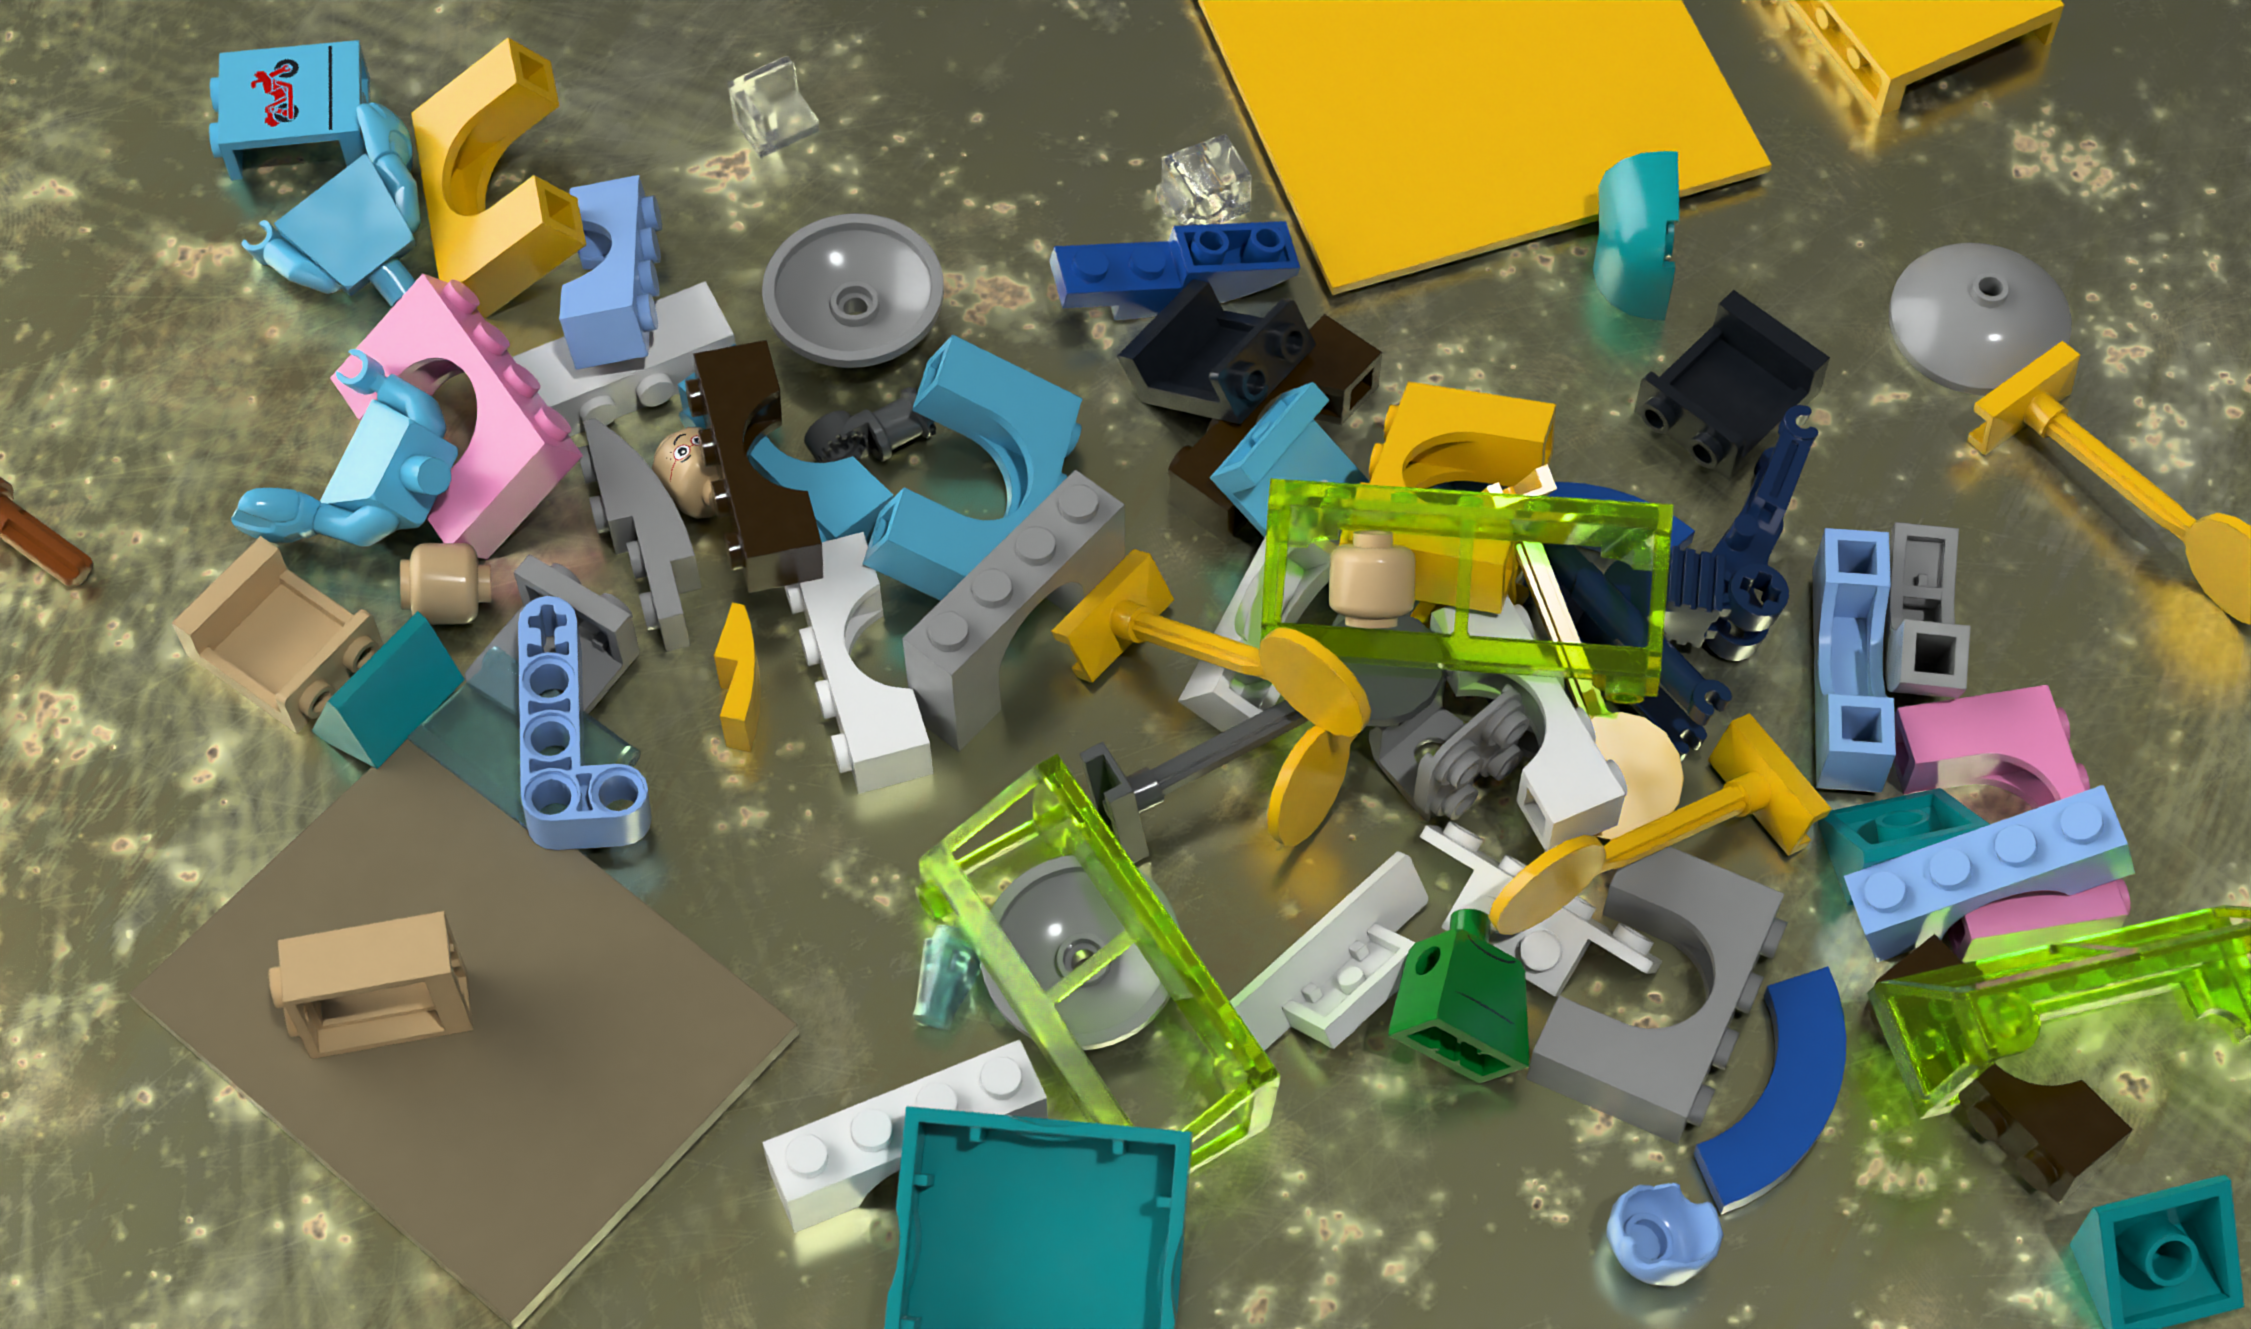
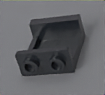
M1193 279L1117 355V358L1141 402L1241 424L1316 346V343L1294 300L1281 299L1264 318L1225 311L1210 283Z
M1733 290L1718 304L1714 325L1660 377L1653 372H1649L1641 379L1634 412L1640 415L1645 424L1653 431L1666 434L1688 450L1693 459L1701 466L1714 469L1730 481L1778 434V426L1789 408L1796 405L1807 406L1820 393L1830 357Z

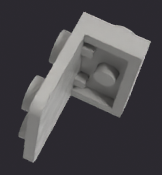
M529 554L514 571L523 606L466 670L465 680L467 686L473 692L520 720L518 645L520 612L526 604L536 598L544 596L559 597L572 606L577 618L582 649L583 717L585 719L640 654L632 621V613L617 597L608 593H603L600 596L584 587L576 575L563 565L553 563L549 566ZM554 636L546 637L545 653H556ZM549 689L539 694V696L552 698L564 691L561 689Z

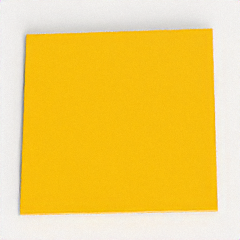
M1198 0L1332 295L1598 221V186L1605 172L1619 161L1640 153L1678 151L1679 198L1765 174L1771 170L1772 164L1682 0Z

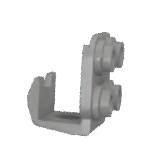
M1443 674V683L1434 700L1414 718L1391 726H1375L1370 730L1369 741L1374 760L1408 803L1426 821L1443 815H1447L1451 820L1459 818L1471 807L1478 796V790L1472 786L1482 776L1488 777L1492 775L1497 781H1500L1507 777L1521 761L1524 752L1517 745L1520 737L1527 730L1530 719L1523 714L1525 707L1522 704V695L1510 684L1505 685L1501 695L1466 724L1443 707L1447 676ZM1429 742L1442 744L1434 756L1427 752L1421 759L1420 764H1418L1415 759V751L1419 746Z

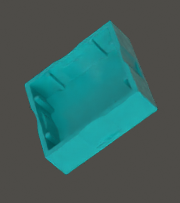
M906 1106L896 1203L900 1233L899 1255L892 1285L888 1291L884 1329H1176L1193 1132Z

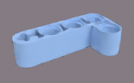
M544 596L536 598L526 604L520 612L518 621L521 799L529 836L539 846L552 850L617 847L634 844L646 835L652 820L646 779L639 770L629 765L605 764L585 766L582 649L575 610L567 601L559 597ZM554 636L556 653H545L546 637ZM549 689H561L564 691L552 698L539 696V694ZM556 745L566 748L561 753L553 756L540 754V751L549 746ZM621 799L634 803L628 809L621 811L606 808L613 801ZM554 803L568 806L561 813L554 815L540 812L547 805Z

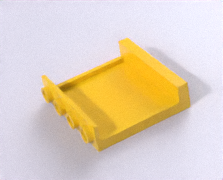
M1788 0L1880 117L1900 109L1906 85L2031 31L2037 35L2044 45L2052 43L2065 5L2061 0Z

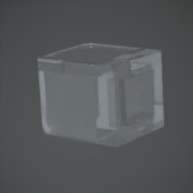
M784 56L727 82L733 120L760 158L819 131L818 118L798 92L795 64L789 56Z

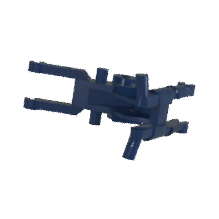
M1796 405L1789 408L1778 426L1779 438L1775 447L1766 449L1755 464V479L1740 514L1711 553L1702 551L1700 554H1697L1694 549L1686 548L1685 551H1682L1680 547L1672 546L1669 552L1622 557L1612 563L1603 574L1593 562H1589L1569 541L1578 518V510L1568 502H1560L1554 506L1544 534L1540 538L1588 661L1612 685L1610 690L1616 696L1621 695L1641 717L1647 718L1666 732L1680 754L1681 763L1690 750L1689 746L1694 750H1698L1707 738V733L1703 726L1708 723L1714 714V709L1719 712L1725 710L1732 699V694L1729 688L1720 681L1706 680L1670 641L1673 639L1676 640L1677 644L1682 645L1689 642L1692 643L1691 646L1700 648L1705 640L1709 648L1718 656L1732 661L1744 660L1751 657L1757 651L1768 634L1770 626L1775 623L1787 605L1789 599L1788 584L1777 570L1768 566V560L1782 533L1784 526L1783 517L1810 448L1818 436V430L1810 426L1807 429L1799 427L1805 425L1812 413L1811 408L1808 406ZM1522 574L1518 584L1529 588L1524 574ZM1754 588L1762 591L1761 601L1764 603L1763 605L1757 599ZM1530 590L1529 597L1524 602L1523 606H1528L1534 603ZM1729 621L1743 630L1744 635L1742 638L1730 634L1731 624ZM1626 647L1631 652V654H1629L1624 648ZM1646 670L1686 709L1687 713L1661 688Z

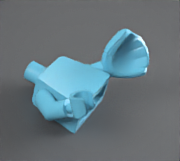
M363 103L357 107L356 113L368 156L363 154L274 222L276 229L268 221H261L259 225L267 232L264 241L258 245H250L244 239L242 246L259 263L270 265L291 282L325 294L335 293L342 289L349 296L354 295L371 282L388 304L393 307L416 282L399 260L416 246L413 234L421 224L417 183L410 173L413 168V144L408 129L402 119L395 113L378 103Z
M357 349L349 350L350 354L362 361L361 372L354 378H348L336 371L337 379L360 394L378 393L377 400H371L321 500L319 501L310 495L291 489L255 488L247 491L239 500L238 507L231 518L232 524L239 531L258 539L262 536L267 541L273 543H292L302 538L308 539L321 534L357 546H372L396 530L418 528L425 522L437 496L445 492L449 487L452 479L451 468L458 456V447L443 439L446 433V423L440 405L431 395L395 374L386 377L383 366L366 353Z

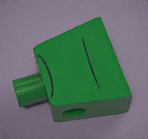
M1460 909L1451 914L1448 931L1416 942L1408 951L1388 1036L1480 1084L1529 1067L1525 969L1520 960L1489 944L1491 921L1488 914L1476 909Z

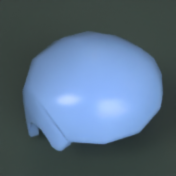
M1678 1183L1656 1186L1637 1185L1621 1195L1613 1204L1607 1224L1608 1241L1622 1267L1636 1279L1646 1284L1675 1287L1700 1273L1718 1255L1724 1236L1717 1210L1710 1202L1692 1203L1682 1194Z

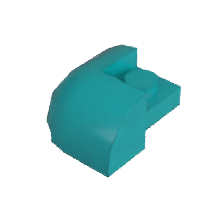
M1678 151L1640 153L1623 159L1605 172L1598 186L1599 237L1593 273L1597 288L1607 301L1630 316L1665 321L1676 268L1675 261L1669 260H1671L1673 252L1674 224L1679 222Z

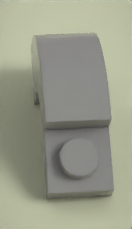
M1895 522L1891 528V587L1886 609L1883 639V678L1885 686L1890 692L1956 699L1967 689L1971 626L1955 624L1954 613L1959 528Z

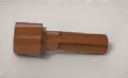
M0 477V539L11 545L64 585L80 586L87 579V575L93 569L94 564L91 557L13 502L14 490L12 485Z

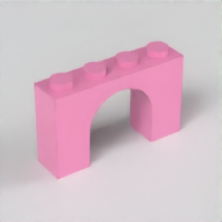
M423 273L356 349L378 361L383 366L386 377L395 374L431 396L448 379L464 372L468 375L477 399L476 427L467 450L451 468L452 479L449 487L445 492L437 496L427 519L443 543L470 544L476 550L477 557L488 560L583 455L568 435L571 432L569 423L556 410L547 406L538 394L540 389L538 380L526 368L517 364L507 351L510 343L506 336L494 325L486 322L477 309L480 305L477 296L467 286L455 279L450 280L448 283ZM351 354L337 371L348 378H354L361 372L362 361ZM335 372L330 379L357 418L362 420L371 400H377L378 393L360 394L341 383L337 379Z
M2049 685L1897 708L1895 713L1896 756L1893 763L1903 795L1937 788L1944 789L1963 785L1983 784L2007 790L2023 799L2033 809L2090 790L2087 771L2081 763H2075L2069 746L2070 725L2067 714L2062 707L2056 708ZM2121 878L2071 896L2050 890L2015 894L1973 910L1956 921L1947 930L1954 954L1968 967L2112 944L2125 919L2130 914V896L2128 888Z

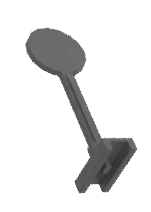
M1404 615L1398 617V625L1391 628L1351 627L1345 625L1344 619L1328 631L1321 642L1324 647L1334 653L1354 674L1365 691L1371 708L1370 721L1367 726H1391L1414 718L1432 703L1443 683L1444 656L1437 638L1420 620L1411 616ZM1284 700L1151 770L1148 767H1144L1127 777L1102 741L1079 753L1097 820L1102 828L1112 824L1120 857L1123 862L1132 865L1149 856L1139 814L1164 802L1165 795L1309 720Z

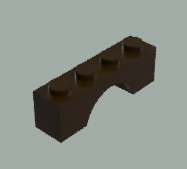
M1326 314L1309 329L1316 346L1241 424L1213 418L1208 426L1207 433L1193 447L1190 445L1184 446L1169 465V504L1226 544L1249 520L1210 477L1281 394L1314 382L1329 399L1328 403L1314 420L1342 425L1379 387L1382 352Z
M767 340L694 353L695 379L685 380L687 400L691 416H703L706 429L698 430V440L705 468L716 466L719 480L711 481V491L718 519L726 517L730 519L733 532L724 533V542L731 571L743 570L748 593L822 579V542L808 491L790 489L772 483L760 475L748 460L750 453L757 443L767 434L782 426L780 387Z
M1934 934L1876 980L1865 1009L1870 1013L1872 1023L1878 1032L1887 1040L1894 1043L1898 1042L1918 1062L1919 1069L1925 1079L1934 1088L1943 1092L1947 1091L1967 1111L1968 1119L1976 1131L1990 1141H1997L2016 1160L2019 1172L2032 1187L2039 1191H2046L2058 1204H2061L2118 1155L2133 1129L2083 1080L2054 1086L2033 1084L2010 1075L1994 1063L1982 1048L1973 1023V1007L1983 981Z

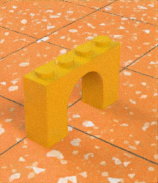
M509 37L411 113L438 277L440 280L448 283L450 280L455 279L467 286L479 299L480 305L477 309L484 318L492 315L586 246L577 197L535 175L487 210L485 209L489 179L504 151L518 137L559 107L551 61Z
M1408 381L1399 406L1391 404L1388 408L1384 425L1385 443H1375L1369 466L1370 483L1360 482L1354 504L1355 523L1345 522L1339 546L1352 544L1354 531L1379 530L1393 532V544L1405 546L1415 554V600L1501 614L1515 573L1517 523L1443 511L1429 506L1415 497V495L1431 486L1452 481H1474L1488 484L1499 482L1500 486H1513L1514 488L1536 468L1545 465L1549 467L1554 447L1556 404Z

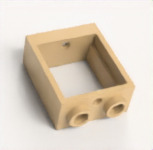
M444 911L278 940L280 966L269 969V983L273 1003L276 1009L284 1008L286 1026L290 1037L300 1036L311 1059L474 1030L467 969Z

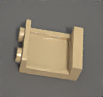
M262 536L242 553L172 622L187 656L296 734L311 719H316L320 716L327 701L384 645L373 615L364 609H360L353 615L288 570L279 548Z

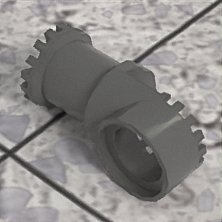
M907 387L901 390V398L872 413L865 409L853 416L844 410L825 414L810 426L805 434L804 444L817 463L834 462L852 456L859 460L871 453L877 460L883 462L891 458V450L920 435L924 438H929L936 434L935 430L937 429L934 424L935 421L912 411L918 392L916 388Z

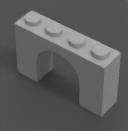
M1075 470L902 638L908 688L914 691L926 728L960 752L1001 711L999 671L1002 659L1013 636L1027 616L1044 598H1047L1069 614L1125 558V504Z
M1670 846L1623 868H1618L1610 884L1602 915L1666 941L1681 950L1693 962L1702 977L1706 991V1003L1693 1016L1676 1025L1663 1028H1641L1618 1021L1559 995L1532 1052L1526 1079L1678 1145L1687 1122L1700 1127L1716 1089L1704 1085L1712 1065L1725 1070L1740 1035V1032L1729 1028L1736 1010L1747 1014L1751 1011L1764 979L1763 976L1753 973L1760 955L1773 959L1788 924V922L1776 918L1784 893Z

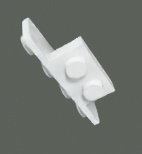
M1452 821L1448 822L1445 829L1439 826L1426 825L1420 835L1425 841L1474 870L1442 925V928L1446 931L1450 928L1451 914L1456 910L1476 909L1489 915L1493 902L1504 887L1527 866L1506 854L1499 863L1478 850L1483 843L1480 837ZM1576 896L1548 919L1528 930L1513 935L1500 934L1492 923L1490 925L1489 944L1520 960L1525 969L1526 979L1554 997L1559 996L1591 941L1646 974L1656 973L1662 963V960L1649 953L1654 944L1650 939L1622 923H1618L1615 930L1612 931L1592 919L1591 917L1596 908L1579 896Z
M1399 851L1393 854L1214 1015L1213 1022L1234 1062L1247 1067L1290 1027L1334 1049L1393 994L1398 992L1408 951L1415 942L1395 932L1428 902V895L1410 856Z

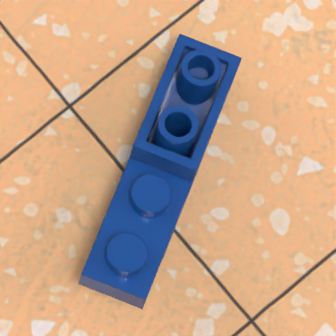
M1286 221L1173 226L1169 240L1160 242L1054 246L1049 261L1062 309L1111 306L1115 321L1156 317L1193 279L1209 282L1219 302L1224 303L1297 276L1300 270V264Z

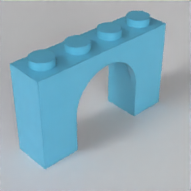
M952 334L928 360L912 411L968 437L988 452L999 467L1006 485L1007 506L1004 517L996 520L973 519L904 487L879 512L863 565L941 601L1067 478V475L1062 473L1061 470L1065 458L1071 454L1081 434L1082 426L1076 422L1083 398Z

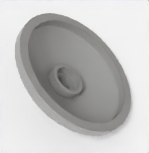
M842 214L823 218L808 224L792 234L779 246L766 267L762 284V296L765 313L773 331L794 352L814 362L829 366L865 367L883 363L904 354L916 346L929 333L941 312L944 299V281L941 265L935 252L927 241L911 228L895 220L878 215ZM853 312H862L859 315H849Z
M1957 243L1925 253L1903 271L1894 287L1889 304L1891 333L1896 345L1907 361L1932 381L1966 394L1987 395L2062 340L2068 344L2071 336L2072 321L2069 305L2064 293L2055 280L2042 267L2029 258L2015 251L1991 244Z
M1074 854L1062 856L1027 870L1016 878L998 897L986 919L980 944L981 970L990 997L997 1009L1021 1033L1037 1042L1060 1049H1097L1116 1044L1138 1033L1165 1007L1175 989L1181 971V931L1174 909L1164 892L1151 878L1139 869L1126 862L1102 855ZM1090 958L1098 963L1096 969L1090 974L1081 975L1074 971L1075 965L1082 959Z

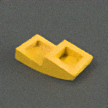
M732 602L714 653L720 688L728 689L720 713V720L726 747L751 752L760 714V671L751 624L745 605Z

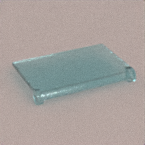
M494 646L483 657L482 669L407 737L414 745L527 829L521 799L519 662L506 654L500 647ZM549 689L539 695L545 698H552L561 693L555 689ZM583 710L585 766L623 764L634 767L640 758V750L624 741ZM556 745L549 746L540 751V754L553 756L561 753L566 748ZM554 803L547 805L540 812L554 815L561 813L568 806Z

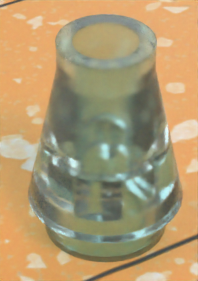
M937 925L932 938L924 939L917 1000L912 1014L914 1020L936 1029L950 1030L955 1014L982 971L980 961L981 938L960 928Z

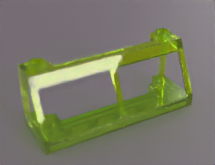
M1270 478L1260 642L1278 627L1295 629L1317 640L1334 653L1343 663L1592 680V685L1595 688L1605 691L1604 697L1608 701L1622 704L1643 702L1645 696H1658L1673 504ZM1339 530H1379L1398 534L1459 537L1460 550L1454 631L1451 634L1282 623L1288 547L1308 548L1309 544L1316 541L1339 540ZM1474 539L1601 547L1602 558L1625 562L1632 567V570L1652 571L1647 647L1471 636L1468 633Z
M1058 754L1035 765L919 858L920 885L915 887V892L924 912L932 922L942 919L951 928L959 927L1088 1123L1133 1126L1054 1007L1135 943L1214 1058L1212 1073L1225 1095L1223 1099L1181 1131L1193 1132L1194 1142L1228 1114L1232 1116L1237 1124L1236 1127L1192 1152L1190 1173L1270 1126L1280 1080L1279 1072ZM1034 787L1033 817L1030 821L963 858L955 860L952 855L954 850ZM1038 835L1049 850L1055 847L1063 856L1074 855L1125 929L1048 991L1042 990L966 876Z
M2216 906L1878 982L1867 994L1918 1119L1949 1113L1960 1103L1958 1093L1999 1058L2020 1054L2028 1050L2039 1037L2040 1021L2182 989L2195 1019L2207 1017L2210 1014L2220 1015L2237 1027L2232 1031L2237 1043L2251 1040V965L2246 954H2251V921L2232 925L2229 917L2251 919V907Z

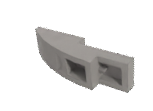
M597 419L585 420L583 423L589 445L578 447L583 455L580 459L585 484L598 481L601 495L589 498L597 533L610 531L616 555L629 553L635 579L647 576L651 591L639 594L647 630L660 628L666 652L691 646L679 594L701 589L702 587L695 554L684 522L669 493L644 459L618 434Z

